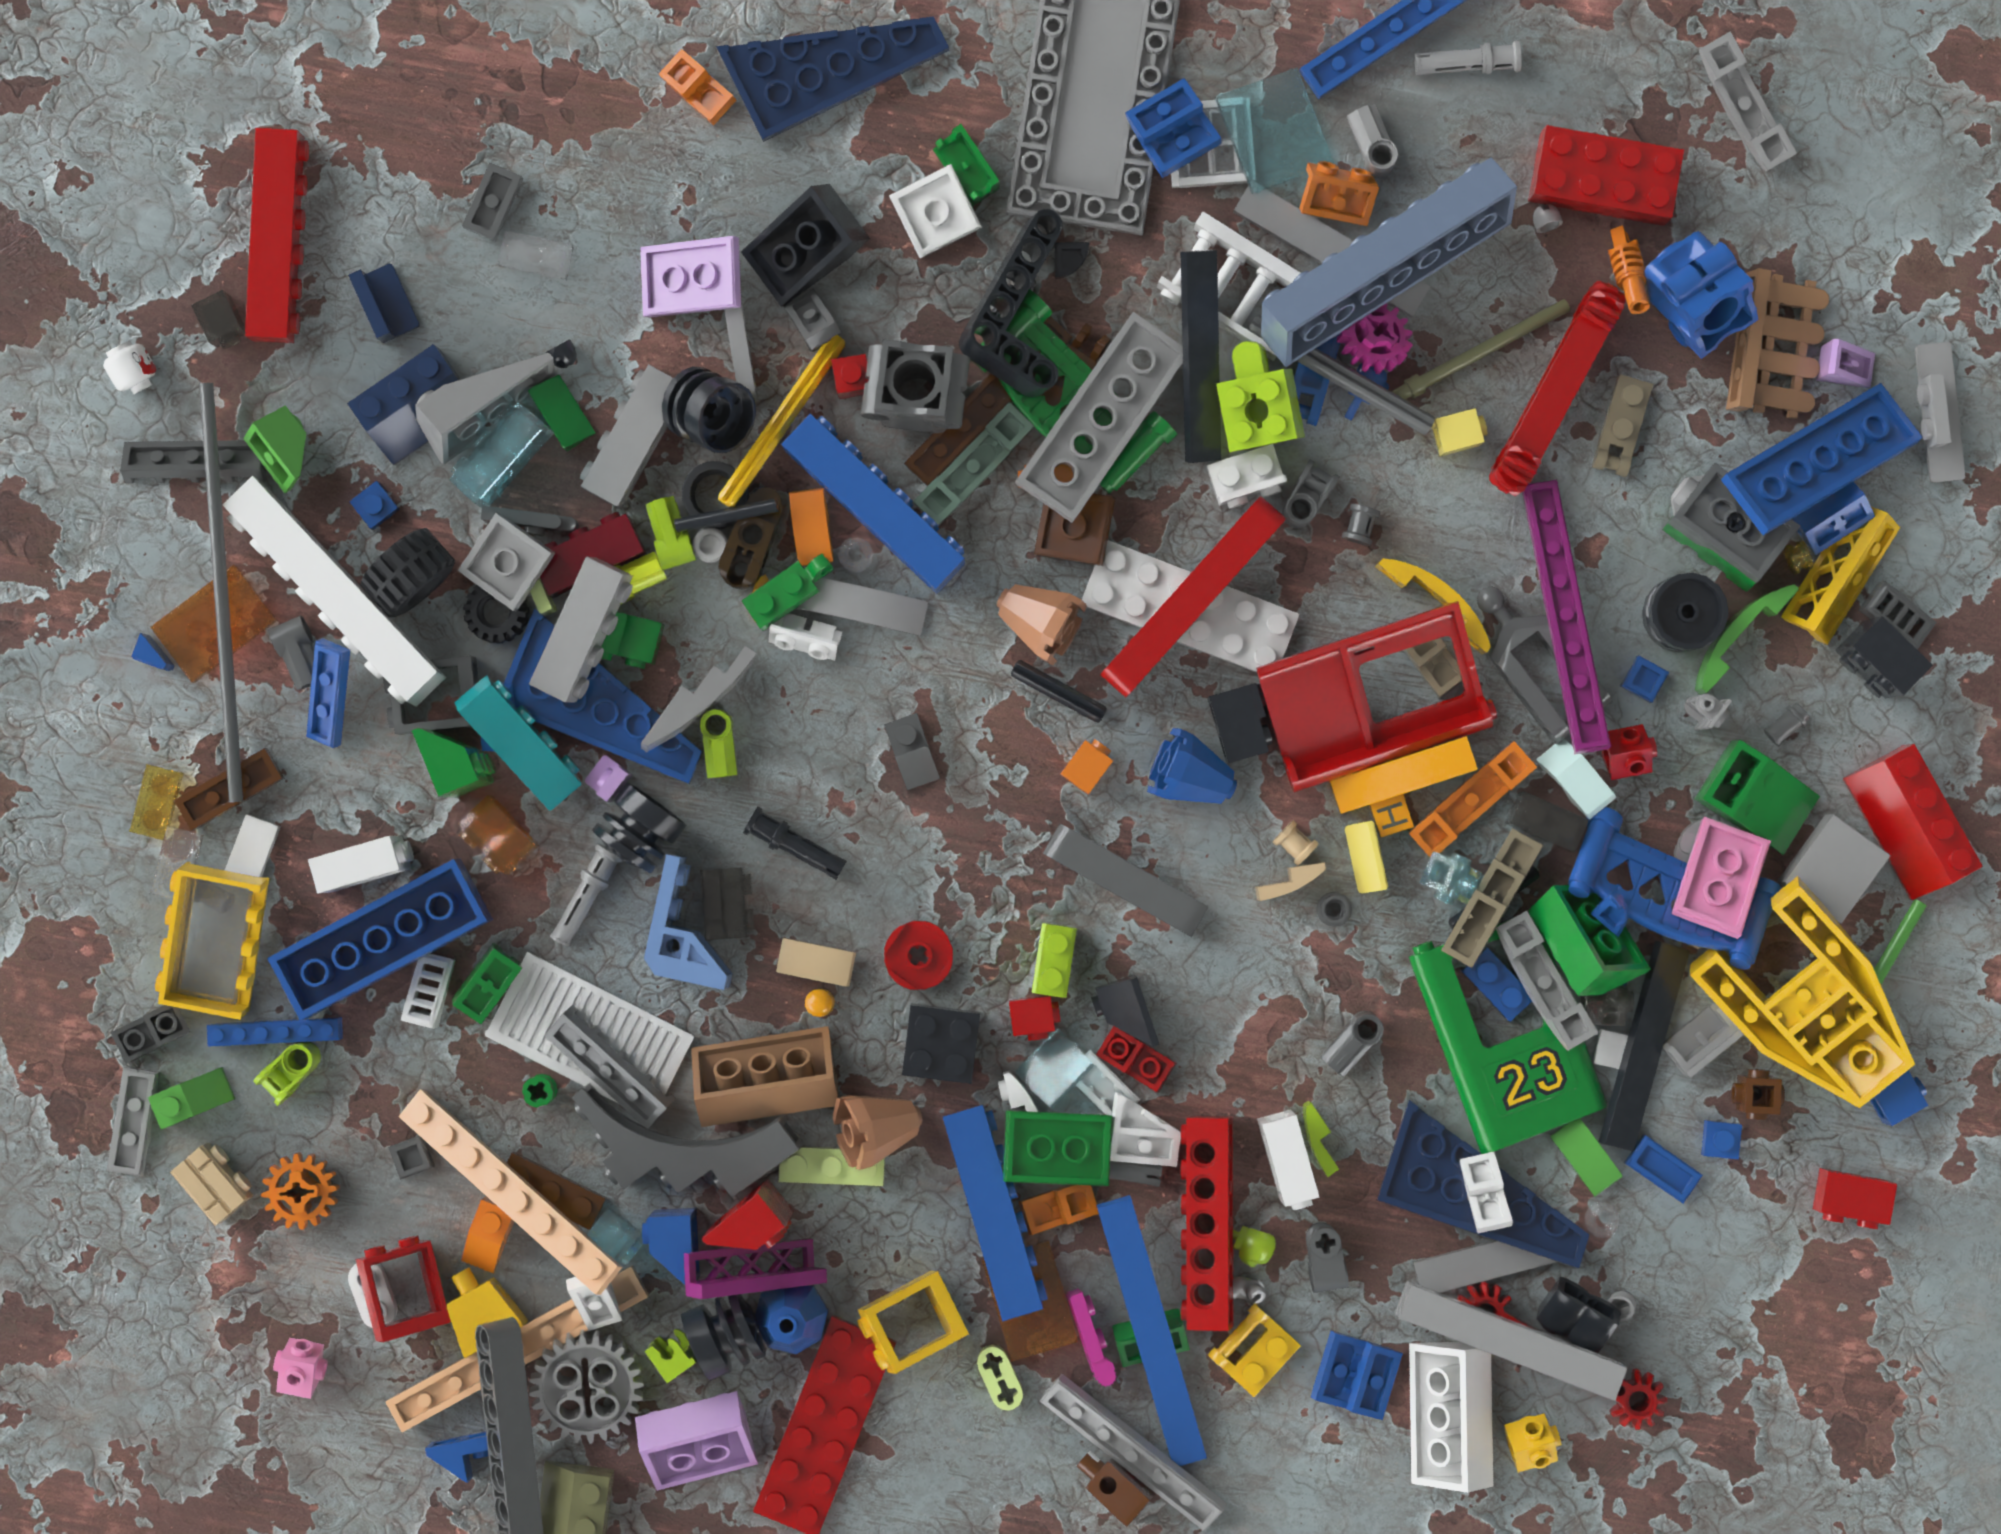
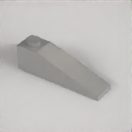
M550 353L445 384L436 391L430 390L424 393L419 398L417 404H415L416 420L439 461L444 465L472 446L479 439V436L476 434L477 431L489 421L497 424L504 417L502 414L508 409L510 402L513 400L515 402L523 401L529 395L527 390L547 380L553 374V357Z

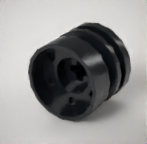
M692 366L677 374L668 385L661 406L663 421L671 432L714 453H728L737 449L749 436L756 417L755 399L747 387L704 367Z
M627 782L614 800L617 806L624 812L623 816L620 818L605 812L603 818L614 826L612 831L599 823L596 824L592 831L602 840L605 847L631 866L642 868L652 873L657 866L645 856L647 852L660 859L665 856L664 852L655 844V841L659 837L666 842L674 843L687 825L655 799Z
M741 1294L728 1296L730 1309L722 1297L715 1298L717 1312L715 1316H712L704 1304L681 1314L684 1331L702 1371L710 1381L732 1371L730 1354L735 1353L743 1365L750 1363L746 1347L750 1349L756 1359L766 1356L762 1339L763 1333L756 1324V1315Z

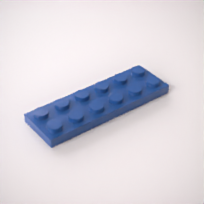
M1879 383L1726 473L1721 481L1764 536L1914 446L1923 437L1882 383Z

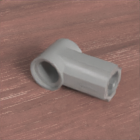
M1375 104L1356 109L1347 115V120L1364 158V168L1373 177H1386L1392 172L1398 158L1397 147L1390 140ZM1383 152L1389 157L1390 162L1385 165L1377 164L1373 160L1372 154Z

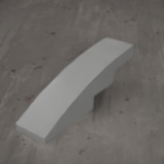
M745 646L726 673L713 666L694 694L681 686L641 742V749L645 752L652 750L675 737L701 718L736 685L755 661L757 653Z

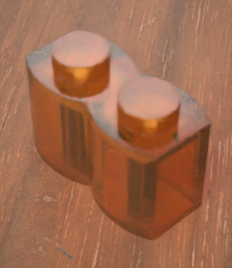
M487 795L457 823L463 830L459 833L460 837L471 848L474 849L478 846L486 855L483 858L484 863L496 874L501 871L503 874L509 875L539 847L532 836L492 795Z

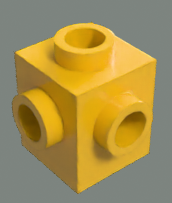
M1545 1413L1536 1416H1525L1519 1421L1504 1425L1507 1445L1517 1472L1532 1468H1544L1550 1463L1558 1461L1556 1447L1562 1445L1556 1425L1549 1426Z

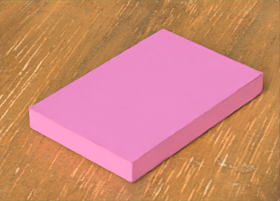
M1704 817L1701 820L1671 914L1739 939L1746 923L1771 841Z

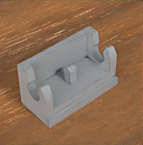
M1712 1002L1664 1042L1663 1051L1684 1076L1691 1078L1744 1034L1715 1002Z

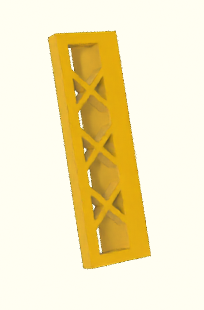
M1871 506L1875 517L1868 521L1865 527L1849 533L1820 553L1800 585L1799 590L1795 593L1781 616L1785 621L1807 630L1817 641L1826 645L1829 644L1900 529L1899 525L1887 512ZM1850 542L1851 550L1849 554L1844 558L1835 560L1834 553L1838 546ZM1832 572L1833 579L1829 586L1817 590L1816 581L1820 575ZM1813 601L1815 608L1808 620L1796 616L1803 604Z

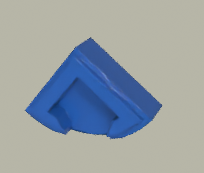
M1615 888L1591 912L1597 920L1617 937L1626 926L1629 915L1624 898Z

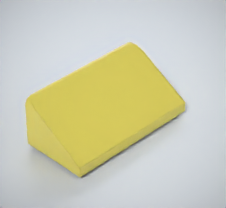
M1366 821L1347 825L1345 827V834L1358 892L1369 893L1386 890L1388 883L1375 823L1373 821Z

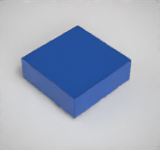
M1638 655L1620 687L1649 703H1653L1669 672Z

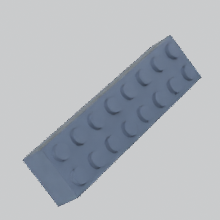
M1492 157L1481 164L1475 163L1471 165L1462 176L1454 181L1444 182L1435 193L1426 199L1414 201L1407 211L1397 217L1387 218L1378 229L1369 235L1357 237L1350 247L1342 252L1330 254L1321 265L1312 271L1300 273L1293 280V283L1282 290L1276 289L1270 292L1262 302L1261 338L1284 366H1289L1512 223L1516 197V184Z

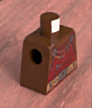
M1089 1451L1076 1466L1091 1479L1085 1488L1126 1527L1155 1496L1149 1488L1112 1458L1105 1464L1093 1452ZM1110 1476L1116 1481L1117 1487L1115 1490H1111L1105 1485L1106 1477Z

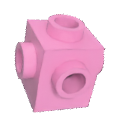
M289 1338L284 1350H278L274 1360L273 1370L278 1372L276 1392L311 1399L319 1380L322 1381L324 1379L328 1361L323 1359L324 1344L314 1343L306 1339Z

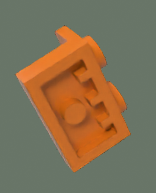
M1319 161L1318 164L1308 163L1306 171L1309 177L1299 207L1301 213L1368 226L1379 186L1372 174L1362 168H1352L1351 171L1338 169L1339 167L1336 164L1327 161Z

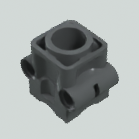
M883 339L882 345H870L865 378L869 381L864 384L860 415L867 419L881 421L885 427L942 433L946 429L961 428L965 395L962 394V391H965L967 387L970 358L966 355L954 353L953 347L918 345ZM921 378L929 381L934 386L931 393L921 400H907L898 394L899 388L911 379Z

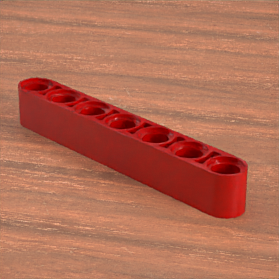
M1260 496L1100 675L1126 698L1287 518Z

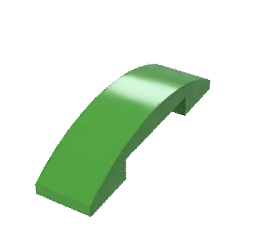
M1795 584L1774 590L1753 600L1726 623L1722 633L1710 644L1700 665L1695 684V691L1699 695L1707 694L1730 668L1720 659L1725 651L1761 611L1767 617L1777 615L1799 590Z

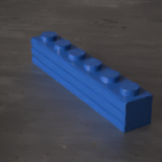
M342 1017L215 1023L207 1025L208 1047L343 1039Z

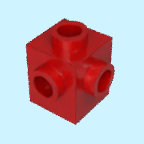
M1643 724L1608 731L1611 747L1610 749L1602 750V758L1611 780L1652 773V758L1657 757V746L1654 737H1648Z

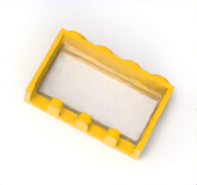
M186 862L177 871L173 872L170 880V891L174 892L173 902L168 906L165 914V925H169L168 937L164 938L160 949V958L164 959L163 971L158 973L155 983V991L159 992L158 1004L241 1020L250 1011L269 878L255 877Z

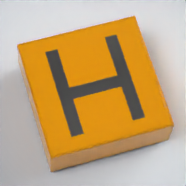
M1404 794L1369 805L1380 838L1414 827Z

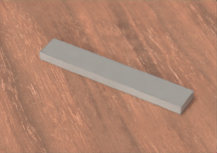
M1252 180L1233 213L1319 264H1322L1324 259L1330 254L1340 253L1350 247L1353 242L1350 238L1311 215L1301 213L1299 208ZM1421 281L1387 304L1394 308L1397 307L1400 312L1412 318L1431 286Z
M1061 1374L1039 1400L1042 1404L1203 1531L1225 1510L1227 1505L1225 1501L1065 1375Z

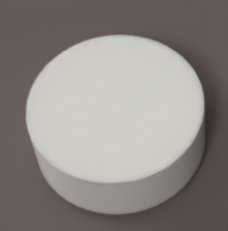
M705 528L694 537L693 550L696 556L703 562L716 563L719 562L728 540L720 530Z

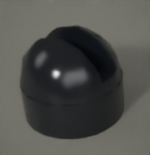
M570 339L546 352V354L550 353L553 357L554 366L561 369L573 365L577 357L575 347Z

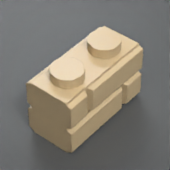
M206 1143L196 1149L170 1173L216 1226L225 1221L254 1195L249 1191L252 1185L247 1177L240 1171L234 1173L228 1166L229 1157L225 1151L216 1144L212 1147L210 1143Z

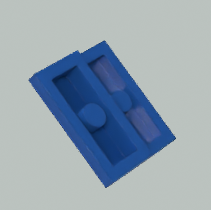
M1185 78L1125 112V116L1136 137L1162 178L1222 144L1221 136L1203 112V104Z
M1330 1330L1310 1397L1315 1401L1342 1407L1356 1414L1383 1420L1403 1353Z

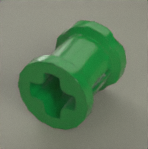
M547 1074L535 1075L528 1079L522 1088L525 1102L536 1108L552 1102L558 1092L555 1079ZM544 1083V1091L548 1094L538 1099L535 1097L536 1090L532 1087Z

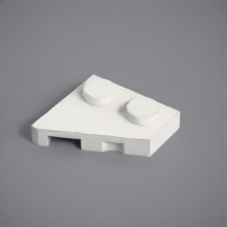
M1115 1092L1112 1110L1110 1161L1177 1167L1181 1132L1122 1093Z

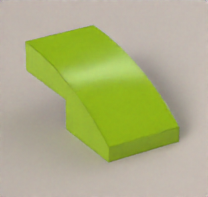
M1308 1100L1303 1104V1119L1307 1138L1319 1166L1324 1174L1329 1177L1338 1171L1339 1168L1320 1140L1330 1134L1331 1131L1313 1104Z

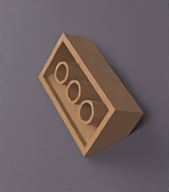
M829 1026L691 1048L694 1102L701 1127L835 1106L836 1098H839Z

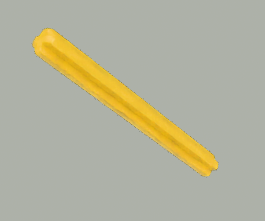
M835 335L830 341L822 344L719 493L718 499L721 503L728 507H734L832 366L831 359H837L845 347V340L842 337Z

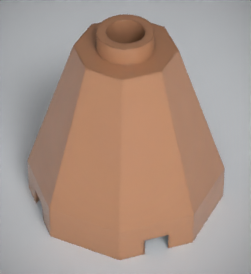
M1016 584L1010 590L1004 589L997 601V607L1000 608L998 615L1040 659L1051 665L1057 662L1053 657L1055 653L1063 656L1069 648L1083 620L1077 616L1078 610L1080 609L1085 612L1087 607L1083 600L1070 593Z
M847 1095L836 1098L833 1111L834 1125L841 1124L842 1133L836 1134L838 1146L848 1166L856 1167L858 1170L874 1166L916 1137L923 1122L919 1107L914 1106L912 1101L906 1099Z

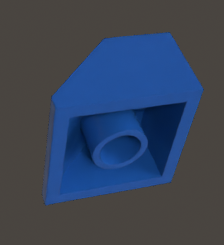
M697 1207L654 1210L646 1219V1223H642L643 1244H649V1253L684 1285V1253L699 1251ZM695 1260L696 1280H699L700 1262Z

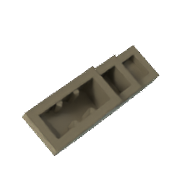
M1512 828L1441 951L1473 968L1544 845Z

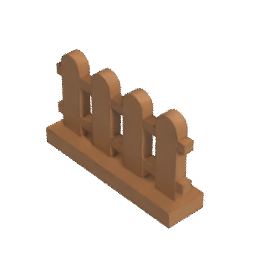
M1758 268L1746 274L1753 280L1754 291L1752 298L1757 308L1759 320L1736 333L1726 410L1741 412L1753 408L1755 413H1764L1766 407L1787 411L1786 418L1797 419L1798 413L1810 412L1815 406L1813 395L1802 391L1803 379L1814 378L1820 371L1818 361L1814 358L1806 357L1808 345L1818 344L1824 339L1825 332L1823 327L1817 323H1812L1811 319L1813 311H1819L1828 306L1829 295L1826 291L1816 288L1817 281L1807 280L1804 286L1784 283L1783 275L1774 274L1771 278L1772 270ZM1779 305L1800 308V320L1778 317ZM1774 340L1796 343L1795 355L1773 351ZM1770 373L1792 377L1790 389L1768 385Z

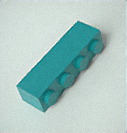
M486 675L454 702L461 716L545 807L551 811L582 785L577 775L580 768L568 755L562 758L556 752L555 748L558 744L546 730L539 733L532 725L535 719L523 705L518 708L514 706L509 700L513 695L500 680L493 683Z

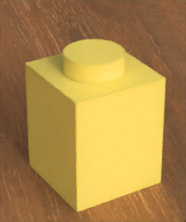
M1476 408L1437 418L1432 425L1439 456L1478 447L1485 442L1483 436L1488 434L1485 419L1482 415H1477Z

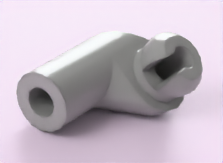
M1242 1276L1234 1277V1300L1240 1298L1251 1301L1253 1304H1258L1265 1299L1266 1292L1264 1286L1257 1279Z

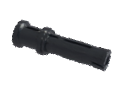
M757 806L743 834H752L769 844L768 848L772 850L780 848L837 880L847 860L796 834L789 829L790 826L787 822H778L762 813V808Z

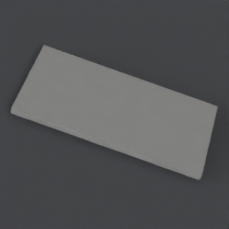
M1040 0L1006 214L1031 218L1039 210L1051 209L1060 215L1062 223L1143 236L1154 165L1136 137L1125 116V112L1166 89L1180 0Z

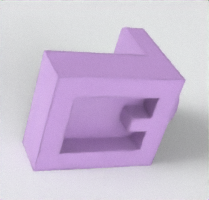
M604 755L586 777L585 783L597 791L596 794L603 800L612 803L632 777V774L609 756Z

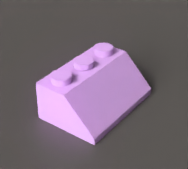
M737 1391L718 1394L712 1398L687 1402L681 1406L661 1411H652L646 1415L635 1417L639 1453L656 1490L758 1465L746 1413Z

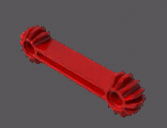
M1599 280L1589 287L1587 293L1583 295L1567 331L1514 430L1496 457L1495 463L1491 467L1489 481L1503 493L1517 496L1525 491L1527 485L1531 483L1541 464L1544 453L1611 329H1614L1617 320L1620 319L1619 316L1624 310L1626 298L1617 287L1610 283H1604Z
M1483 1281L1480 1283L1478 1293L1472 1285H1468L1467 1291L1471 1296L1466 1298L1464 1295L1459 1294L1457 1300L1475 1307L1485 1303L1491 1304L1494 1314L1536 1329L1503 1309L1512 1299L1508 1294L1500 1296L1502 1288L1497 1284L1489 1292L1488 1283ZM1634 1368L1631 1372V1379H1623L1616 1398L1617 1404L1609 1410L1613 1417L1620 1416L1619 1423L1622 1426L1626 1427L1632 1421L1633 1428L1640 1430L1643 1419L1650 1427L1655 1425L1651 1417L1653 1413L1660 1417L1664 1416V1411L1657 1407V1404L1667 1403V1397L1658 1394L1663 1390L1664 1385L1660 1381L1653 1383L1654 1375L1647 1372L1642 1377L1640 1370ZM1636 1391H1642L1644 1393L1643 1403L1638 1407H1630L1629 1398L1631 1394Z

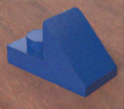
M486 1431L431 1442L425 1448L426 1456L466 1483L473 1477L469 1454H472L474 1459L489 1456Z

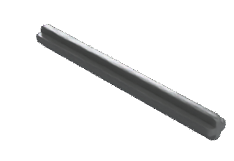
M1257 315L1251 322L1248 330L1261 338L1262 316ZM1317 348L1296 360L1421 434L1426 435L1434 424L1435 418L1431 414Z

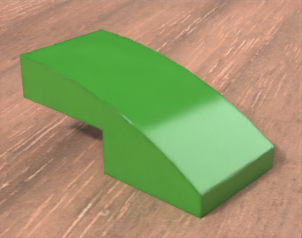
M1580 1118L1569 1122L1550 1136L1551 1140L1571 1164L1575 1173L1594 1197L1623 1177Z

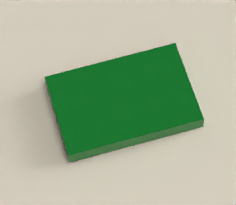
M1006 1110L1003 1181L1109 1186L1112 1115Z

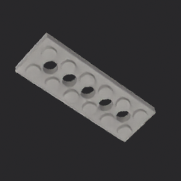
M1132 312L1021 472L1015 484L1072 523L1182 365L1183 346L1135 312ZM1142 352L1148 355L1151 362L1150 367L1146 370L1136 368L1132 362L1133 354ZM1118 380L1126 381L1131 387V395L1126 398L1118 397L1113 391V383ZM1098 408L1108 410L1112 416L1111 424L1107 426L1098 425L1093 418L1094 411ZM1084 436L1090 439L1093 446L1092 451L1088 454L1078 453L1074 448L1075 438ZM1061 464L1069 466L1073 472L1072 480L1067 483L1058 481L1054 475L1056 466Z

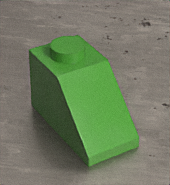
M285 405L253 422L243 439L282 491L287 493L291 491L301 475L306 432L299 418L293 415Z
M223 1067L147 1097L161 1130L235 1100Z

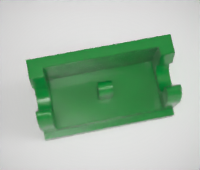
M962 124L953 128L952 134L947 138H939L936 141V147L933 149V152L943 167L952 164L972 207L1000 189V181Z
M492 943L453 996L452 1005L479 1024H482L522 970L519 961L514 957H509L503 952L501 947Z

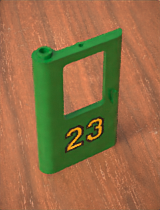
M1528 911V913H1529L1531 919L1533 920L1534 924L1536 925L1534 919L1532 918L1530 912ZM1512 918L1499 922L1498 926L1511 920ZM1496 929L1488 943L1500 939ZM1543 937L1544 942L1542 945L1558 970L1551 949ZM1428 941L1412 948L1414 954L1408 956L1481 1154L1503 1149L1600 1111L1608 1106L1585 1041L1567 1051L1543 1019V1025L1538 1029L1494 1046L1484 1047L1480 1041L1453 968V957L1441 951L1444 944L1434 946L1432 941Z

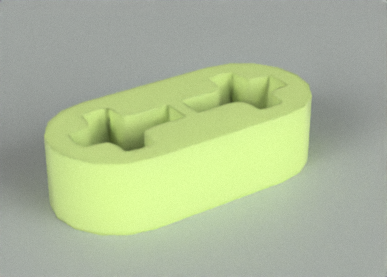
M999 1345L985 1346L978 1354L977 1365L994 1404L1002 1410H1013L1022 1401V1385L1006 1351ZM988 1353H992L994 1357H1002L1003 1360L999 1361L1001 1374L996 1376L991 1366L985 1367L983 1365L987 1361ZM1004 1379L1009 1389L1015 1388L1017 1390L1013 1394L1012 1402H1008L1006 1398L999 1399L998 1395L1002 1393L999 1381Z

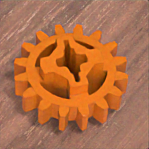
M301 1152L293 1155V1162L285 1156L280 1159L282 1167L274 1164L269 1168L274 1176L263 1179L262 1182L269 1186V1190L261 1193V1197L270 1198L271 1203L267 1204L264 1208L266 1211L275 1209L277 1212L273 1218L275 1222L285 1218V1228L289 1229L295 1222H298L299 1229L304 1230L308 1226V1220L316 1226L321 1223L319 1214L326 1218L332 1214L327 1205L338 1203V1199L331 1195L332 1192L340 1189V1185L331 1184L330 1179L336 1175V1172H325L324 1169L328 1163L326 1160L316 1164L315 1154H310L306 1160H303ZM291 1169L289 1181L285 1185L279 1186L284 1174ZM309 1170L319 1178L320 1182H317L309 1175ZM299 1185L300 1188L313 1190L302 1197L299 1193L287 1192ZM322 1196L317 1208L310 1212L312 1208L311 1202L315 1197ZM281 1200L288 1203L292 1207V1211L288 1210Z

